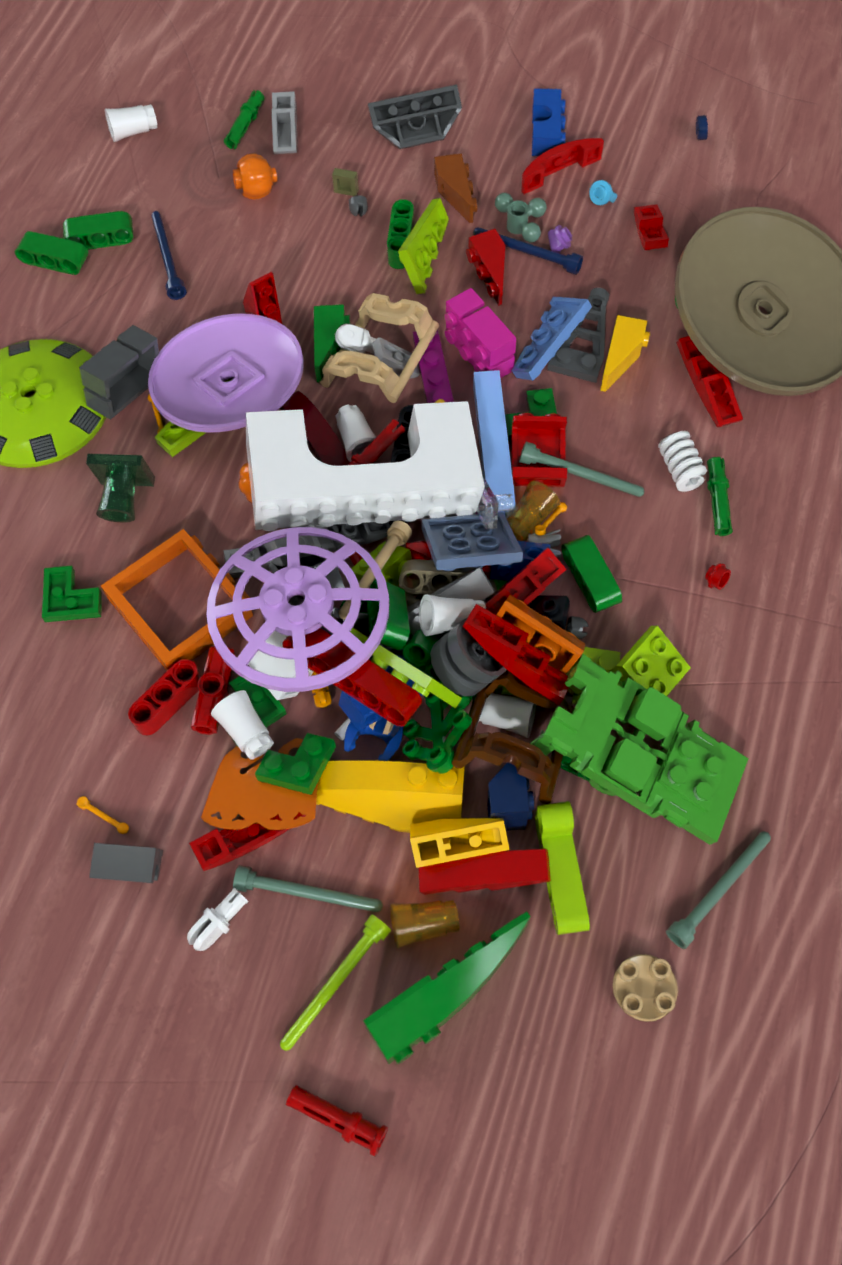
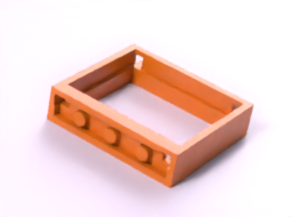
M184 529L101 585L110 603L167 671L179 660L187 659L192 661L214 645L209 633L208 624L169 651L122 594L187 549L215 580L220 571L218 561L211 553L206 555L202 550L203 545L195 535L190 536ZM227 573L220 587L233 601L236 583L232 576ZM244 591L242 599L250 598ZM252 610L242 612L245 622L253 617ZM233 614L216 619L221 638H224L237 628Z

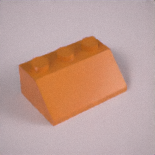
M509 595L497 613V616L529 633L525 642L550 655L551 659L548 665L565 675L584 652L585 643L574 634L565 631L554 624L548 617L542 616L528 607L523 601Z

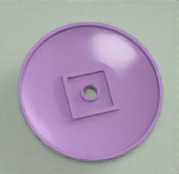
M254 314L221 315L198 322L173 337L160 350L159 355L153 361L149 372L148 388L152 401L159 413L179 427L207 433L236 430L246 427V412L277 411L295 392L301 380L304 366L303 354L294 334L284 325L273 319ZM226 379H233L232 381L224 382Z

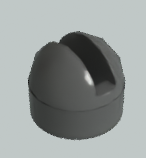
M358 195L349 199L348 204L351 214L354 216L359 214L360 217L364 216L368 210L367 198Z
M570 616L566 631L574 634L578 639H582L587 635V632L583 631V627L589 626L583 618Z

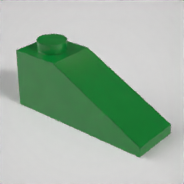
M344 304L314 306V367L317 383L324 376L322 369L330 356L335 355L341 348L335 341L337 329L344 324H350V315H345Z

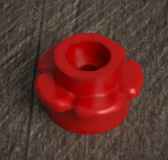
M725 564L712 565L705 576V579L708 580V587L711 589L715 587L718 590L724 588L730 579L731 570L727 569Z

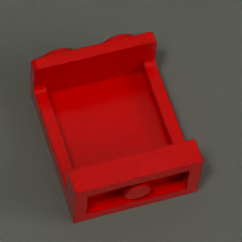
M521 413L518 416H513L511 440L513 486H565L567 468H552L538 462L527 465L519 462L524 444L527 441L536 444V448L541 449L540 452L565 460L567 417H561L559 414L554 413L545 416Z

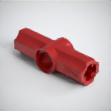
M215 646L209 648L204 673L198 681L199 694L191 723L193 731L206 735L218 732L219 722L211 716V712L221 700L229 696L227 688L232 671L224 662ZM228 648L235 655V651ZM211 687H219V689L216 692L208 693V690Z

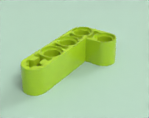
M569 801L538 805L535 823L540 849L548 850L551 881L546 882L556 934L589 931V915L572 835L574 818L571 804Z

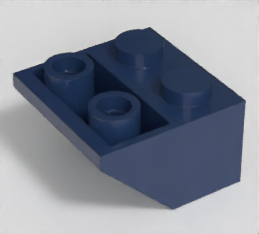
M509 762L504 765L488 784V818H503L506 831L526 830L527 821L532 819V810H534L533 791H527L529 790V780L531 779L517 774L516 767Z

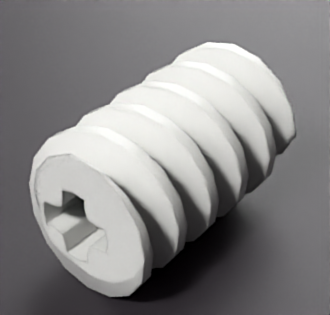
M688 431L671 434L662 439L658 445L660 453L664 457L666 465H668L667 468L672 474L674 482H676V487L681 492L691 491L700 487L704 483L705 479L703 476L707 472L706 467L702 465L701 457H698V450L694 448L693 440H690L691 436Z

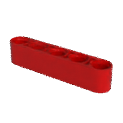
M321 628L306 634V647L320 643L331 635ZM287 636L283 641V648L293 649L292 636ZM340 642L322 654L307 658L308 668L316 674H321L339 666L355 653L344 643ZM369 659L354 673L333 684L392 724L400 727L406 725L422 704V698L416 690Z

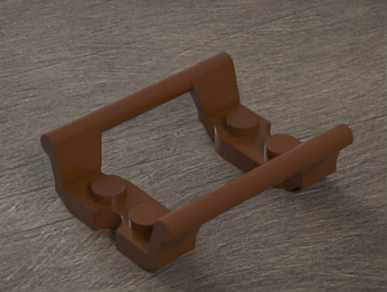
M506 670L502 675L475 694L469 711L472 723L460 737L452 765L456 768H463L475 757L499 767L502 763L509 762L516 767L517 774L541 783L539 800L544 804H550L563 759L562 754L553 750L549 759L538 747L501 732L479 734L475 733L485 701L498 685L506 687L511 694L541 707L557 708L560 706L571 714L574 710V707L571 706L574 692L569 687L560 705H557Z

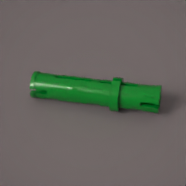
M253 90L247 102L242 104L239 116L224 138V144L228 148L236 149L250 123L257 118L258 110L265 100L264 95L260 91Z
M712 457L707 460L709 473L707 488L712 499L714 533L718 536H727L733 532L728 499V488L730 485L725 475L724 458Z

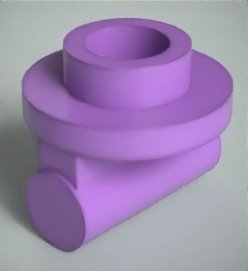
M558 225L555 229L548 231L551 251L560 253L562 249H567L571 246L572 235L567 227L563 228L561 225Z

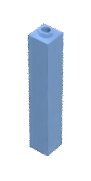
M500 370L474 372L473 391L485 486L487 513L503 512L507 519L508 517H514L516 502Z

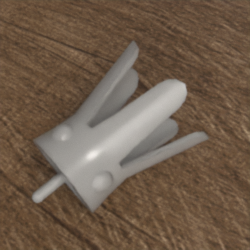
M561 529L544 535L529 534V542L551 544L550 547L558 546L561 535L555 533L560 532ZM550 548L556 557L561 558V551Z

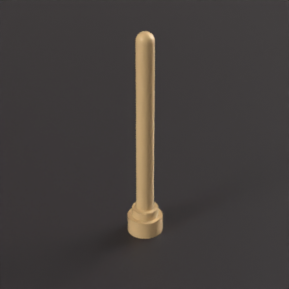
M397 520L388 529V540L374 559L379 565L380 570L396 547L404 545L412 535V530L407 523ZM370 567L359 581L360 588H369L375 580ZM346 600L339 610L340 618L346 619L351 600Z

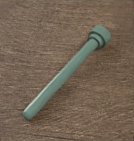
M527 441L524 444L519 459L521 463L530 465V463L536 464L538 462L552 468H567V473L637 497L644 495L645 490L642 486L540 452L541 449L536 448V444Z
M763 831L759 833L685 920L674 921L666 930L667 936L674 944L682 949H686L695 939L696 926L770 842L771 836L768 832Z
M238 865L233 880V888L241 892L259 888L372 912H380L383 909V903L378 899L259 876L256 871H252L251 867Z

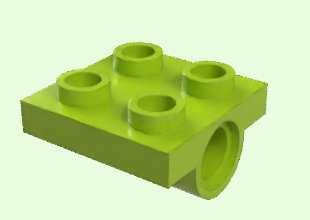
M658 625L650 626L616 665L617 669L622 673L620 681H624L629 677L646 689L653 687L665 696H668L691 668Z

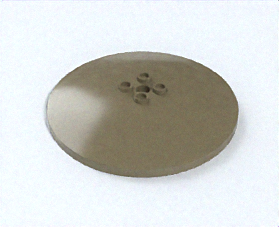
M743 207L732 209L713 217L703 224L685 246L680 256L675 276L676 303L681 320L689 337L702 355L720 372L737 383L750 389L773 395L794 396L812 393L825 388L842 376V249L828 235L808 221L791 213L772 208ZM758 306L764 307L768 314H763Z

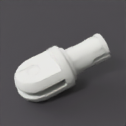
M344 324L337 329L335 341L338 346L348 351L359 353L366 351L374 354L372 342L376 338L371 337L368 330L352 324Z
M233 888L215 909L207 907L203 911L204 915L193 925L187 934L188 943L193 945V948L197 951L208 949L223 933L226 934L230 930L228 922L249 901Z

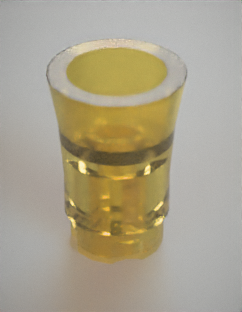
M529 482L522 498L508 517V523L517 541L526 542L529 534L535 533V526L541 525L560 505V499L556 493L540 482Z
M454 900L410 904L390 903L391 925L397 949L422 940L447 936V933L460 930L458 910Z

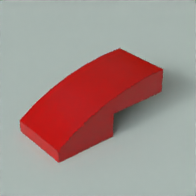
M658 205L634 207L635 222L644 250L667 248L669 238L663 228V215Z

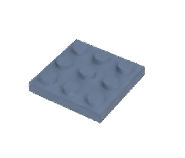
M503 512L422 519V531L436 570L453 571L456 568H482L486 565L496 564L507 566L512 563L522 562L523 551Z

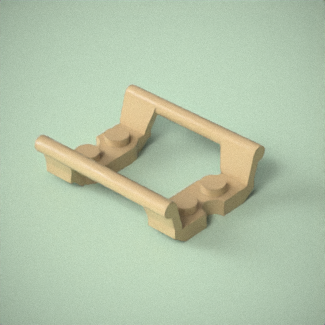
M372 293L366 297L359 308V319L355 326L364 329L370 318L394 325H407L410 323L414 324L420 341L399 376L376 356L340 348L339 352L330 356L323 367L322 372L324 376L320 384L328 388L335 376L347 378L358 374L360 381L379 385L386 398L390 402L396 403L438 330L439 323L432 319L427 307L417 301L401 299L399 302L391 303L389 296Z

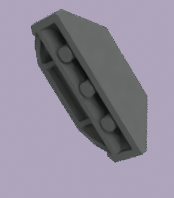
M456 84L368 103V109L373 129L397 148L404 149L444 140L460 113L462 104Z

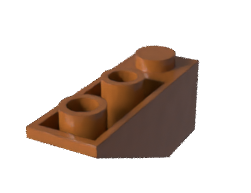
M462 153L434 157V176L438 193L469 223H473V213L477 212L476 197L472 198L471 196L473 195L472 180H468V163H464Z

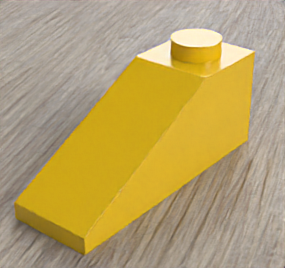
M617 315L600 391L606 392L640 357L641 348L647 347L650 332L645 331L647 320Z
M503 818L436 819L410 825V842L416 868L510 850Z

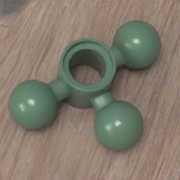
M500 193L495 199V207L499 212H507V230L513 234H522V237L527 242L537 241L541 236V229L534 222L528 223V217L538 218L543 216L547 210L546 202L542 198L537 197L527 204L524 201H513L512 196L508 193Z

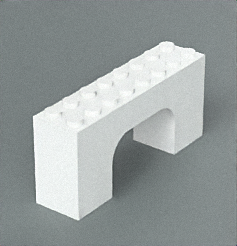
M468 401L414 404L407 434L411 454L409 459L395 463L343 466L325 464L312 455L307 445L303 410L246 412V449L255 530L274 531L278 528L302 527L310 524L321 527H331L336 524L359 525L366 522L383 524L396 520L411 522L426 518L475 515L485 486Z

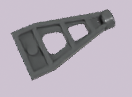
M593 288L588 297L592 308L585 315L584 319L597 321V330L592 331L581 328L580 326L583 323L581 321L570 337L557 350L555 356L549 360L548 371L594 383L597 382L604 361L606 306L610 297L605 289ZM576 338L592 341L593 350L591 353L571 349L570 345Z

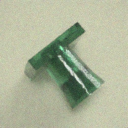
M87 454V466L101 485H104L96 515L111 522L127 523L134 521L135 486L154 487L155 476L142 455Z

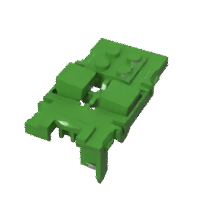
M582 654L574 664L565 682L568 688L574 685L582 690L572 714L560 706L557 707L545 732L541 730L539 736L530 744L538 747L544 755L556 750L560 754L571 758L569 766L588 777L590 785L596 790L607 795L618 796L652 818L662 815L669 822L679 828L682 827L709 845L717 842L749 758L722 741L717 742L716 739L703 732L699 727L700 722L697 720L687 723L689 715L680 710L681 705L653 687L646 689L629 677L624 681H620L621 672L618 670L614 673L611 671L606 672L604 668L590 661L591 658ZM618 719L622 724L629 723L636 727L632 734L627 733L615 721ZM612 728L624 739L617 742L616 745H613L616 737L610 734ZM646 734L657 741H661L660 746L663 747L661 751L652 749L647 743L643 742Z

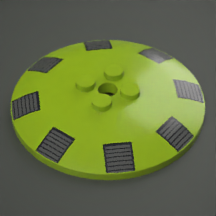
M51 339L28 340L0 349V465L14 468L48 465L74 454L97 434L106 417L87 406L84 394L85 386L82 384L79 369L85 361L93 357L90 353L74 344ZM28 392H35L32 397H24Z

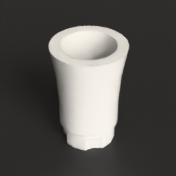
M152 105L105 109L108 128L114 143L126 137L157 128V120Z
M347 404L339 408L335 417L344 442L346 457L351 462V457L356 454L360 455L376 436L359 407Z
M425 594L421 599L419 608L421 630L425 636L450 632L457 624L468 618L476 604L485 609L486 604L481 600L447 598Z
M245 690L230 694L213 708L211 716L223 726L240 750L244 751L250 760L262 756L267 750L271 749L274 742Z
M492 693L485 701L479 721L482 724L505 729L529 738L537 704L516 696Z

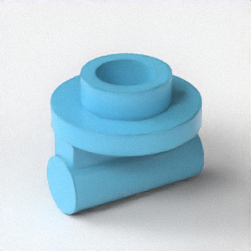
M605 180L594 182L589 192L591 201L596 205H605L609 201L613 203L618 196L612 191L611 185Z

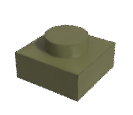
M335 168L332 174L334 193L357 196L359 191L357 172Z

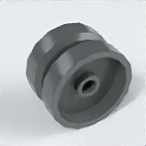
M466 619L434 643L430 652L431 664L441 682L454 693L464 697L474 696L507 670L484 650L463 627Z

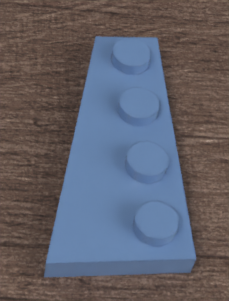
M552 297L550 301L551 309L543 313L541 327L533 331L531 345L524 347L512 369L516 378L534 381L540 375L545 365L555 356L557 350L570 337L573 330L584 320L585 315L592 308L588 299Z

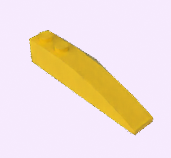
M328 761L318 781L316 805L321 804L343 814L361 817L362 820L371 823L376 822L398 832L410 833L411 824L436 819H461L464 767L456 768L453 766L448 772L439 774L438 772H432L426 763Z

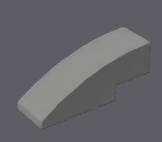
M294 91L272 93L274 154L297 153V106Z

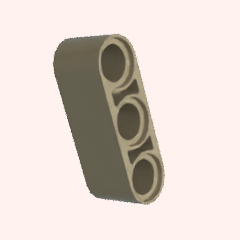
M412 559L406 561L402 566L398 582L400 588H403L406 593L430 595L476 568H456L453 571L436 570L433 560ZM414 573L418 575L419 579L412 580L406 574ZM441 574L446 576L447 580L439 581L435 576Z

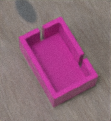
M470 288L446 301L445 337L450 344L456 346L461 357L465 361L470 362L475 372L500 370V378L511 373L514 367L515 356L513 354L516 350V337L488 306L482 308L485 302Z

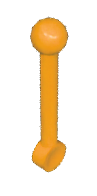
M149 393L147 399L151 402L159 428L157 430L158 434L164 426L160 413Z
M558 503L557 509L542 525L535 526L536 535L546 534L548 525L560 513L567 510L566 503Z
M82 796L77 800V806L80 809H88L116 827L119 834H126L128 832L129 826L127 823H120L91 805L87 797Z

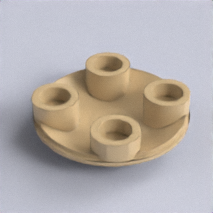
M647 954L631 956L619 965L613 978V992L618 1005L626 1014L634 1019L648 1022L659 1020L675 1007L678 995L677 981L670 964L664 959Z

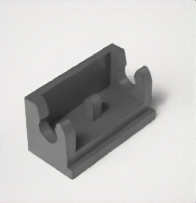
M94 843L89 878L153 883L158 881L163 850L151 847Z

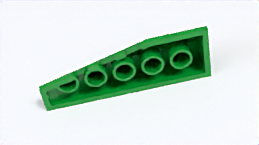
M527 911L495 931L490 936L492 941L488 944L483 940L470 947L464 954L465 959L460 962L458 959L455 960L453 958L443 965L442 969L437 973V978L432 980L427 975L363 1020L368 1033L388 1064L394 1060L397 1064H400L414 1053L412 1047L422 1040L425 1044L434 1040L441 1034L439 1028L467 1005L482 989L511 953L529 924L531 916Z

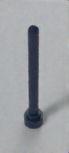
M153 211L151 217L168 277L165 285L166 292L172 300L182 299L187 293L185 283L177 276L161 214L158 211Z
M477 227L474 229L473 234L477 235L488 230ZM499 234L505 243V247L563 265V268L568 273L577 275L583 263L582 255L576 253L562 255Z

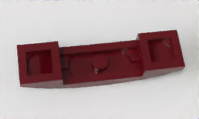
M297 391L293 393L279 409L281 411L303 410L307 442L315 452L316 459L333 466L348 465L350 461L346 457L343 445L320 411L302 392Z

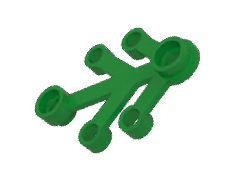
M431 692L428 697L424 696L426 705L431 708L432 729L422 727L416 720L410 719L403 728V734L410 740L404 745L402 752L410 760L421 759L427 761V767L432 772H438L439 774L448 772L453 767L452 761L455 755L453 747L472 723L471 716L463 710L470 702L468 696L464 697L457 694L462 700L456 708L452 707L445 718L443 710L449 704ZM454 726L453 730L445 740V736L447 735L451 727ZM415 738L433 742V748H423Z

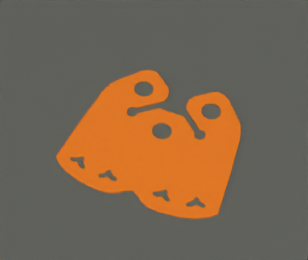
M295 738L283 745L278 752L289 755L291 749L300 747L303 739ZM236 746L222 759L201 816L202 820L209 825L223 829H244L254 823H259L264 828L270 830L296 828L315 819L318 783L312 795L258 781L255 776L260 763L247 770L245 774H240L242 768H247L262 758L263 755L253 760L241 757L242 751ZM220 812L222 819H218L217 816L212 817L211 815ZM298 812H300L303 815H306L305 817H299L295 820L293 819L297 816ZM238 814L241 817L245 818L244 820L237 819L235 821H232L234 818L237 817ZM278 814L279 817L282 819V821H279L277 819L270 820Z

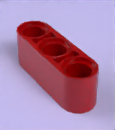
M183 659L176 662L131 705L128 716L138 733L148 736L157 732L199 691L198 681L201 675L193 661ZM193 674L190 679L181 680L183 676ZM172 694L168 700L160 701L164 695ZM150 714L146 721L139 722L142 716Z

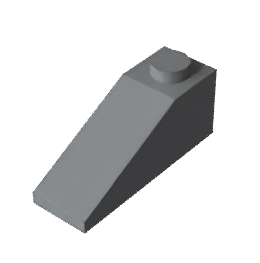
M478 567L430 595L482 601L493 594L495 590L482 568ZM421 600L407 607L409 627L412 635L421 629L419 622Z

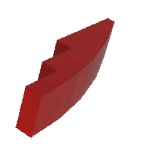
M689 336L679 338L676 343L685 367L699 397L717 428L742 421L743 417L729 378L702 355Z
M547 547L484 602L486 610L497 615L509 595L528 605L567 569Z
M476 604L463 627L505 669L536 692L555 704L560 705L569 689L565 685L568 676L548 665L551 659L550 655L525 642L529 633Z
M547 849L500 851L418 867L419 892L424 895L452 890L461 893L486 888L494 891L551 881Z

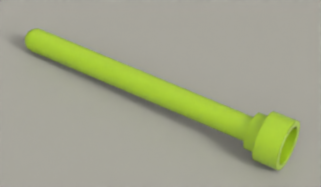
M371 914L364 923L365 929L362 931L364 933L362 938L280 1041V1047L283 1050L288 1051L295 1045L372 944H377L380 939L384 941L391 932V929L379 918Z

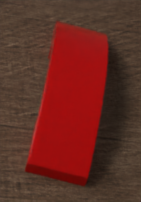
M602 138L579 139L558 145L534 159L523 172L521 192L524 195L542 187L544 177L572 164L578 163L583 168L601 160L604 140Z
M298 812L297 816L293 819L295 820L299 817H305L306 815H303L300 812ZM279 814L270 819H277L279 821H282V819L279 817ZM254 823L238 830L223 829L218 831L216 828L189 844L203 871L244 856L290 829L270 830L264 828L259 823Z

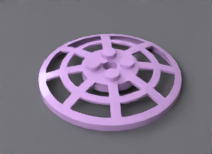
M292 527L277 530L247 543L222 566L212 583L208 596L206 614L208 629L215 648L224 662L234 672L249 682L267 689L283 692H305L320 689L339 682L354 673L377 649L386 631L389 618L388 589L380 567L372 556L358 543L344 535L313 527ZM299 536L324 537L340 542L344 546L335 553L316 546L299 545ZM287 537L286 547L272 550L254 562L244 557L247 553L265 543ZM355 552L361 555L370 566L376 578L378 589L360 588L354 572L344 560ZM299 553L314 554L326 560L316 569L300 566ZM287 555L288 567L280 569L273 574L261 567L274 558ZM233 566L244 570L236 584L233 602L215 606L218 589L226 574ZM338 567L346 576L350 588H331L326 576L334 568ZM251 576L264 583L259 596L242 599L245 586ZM296 595L305 598L304 602L297 606L288 603L290 598ZM334 600H351L349 613L343 624H340L331 616ZM361 600L379 601L376 624L369 638L363 644L350 632L358 618ZM261 609L265 623L254 634L246 624L242 612ZM233 614L238 630L245 640L248 641V644L238 657L230 652L222 640L216 623L217 618ZM322 626L332 633L324 641L306 647V634H310ZM275 630L281 634L292 636L293 649L277 647L265 641ZM341 641L355 653L339 666L321 674L309 676L307 658L322 654L335 647ZM258 650L276 658L294 659L296 678L271 676L252 669L248 664Z

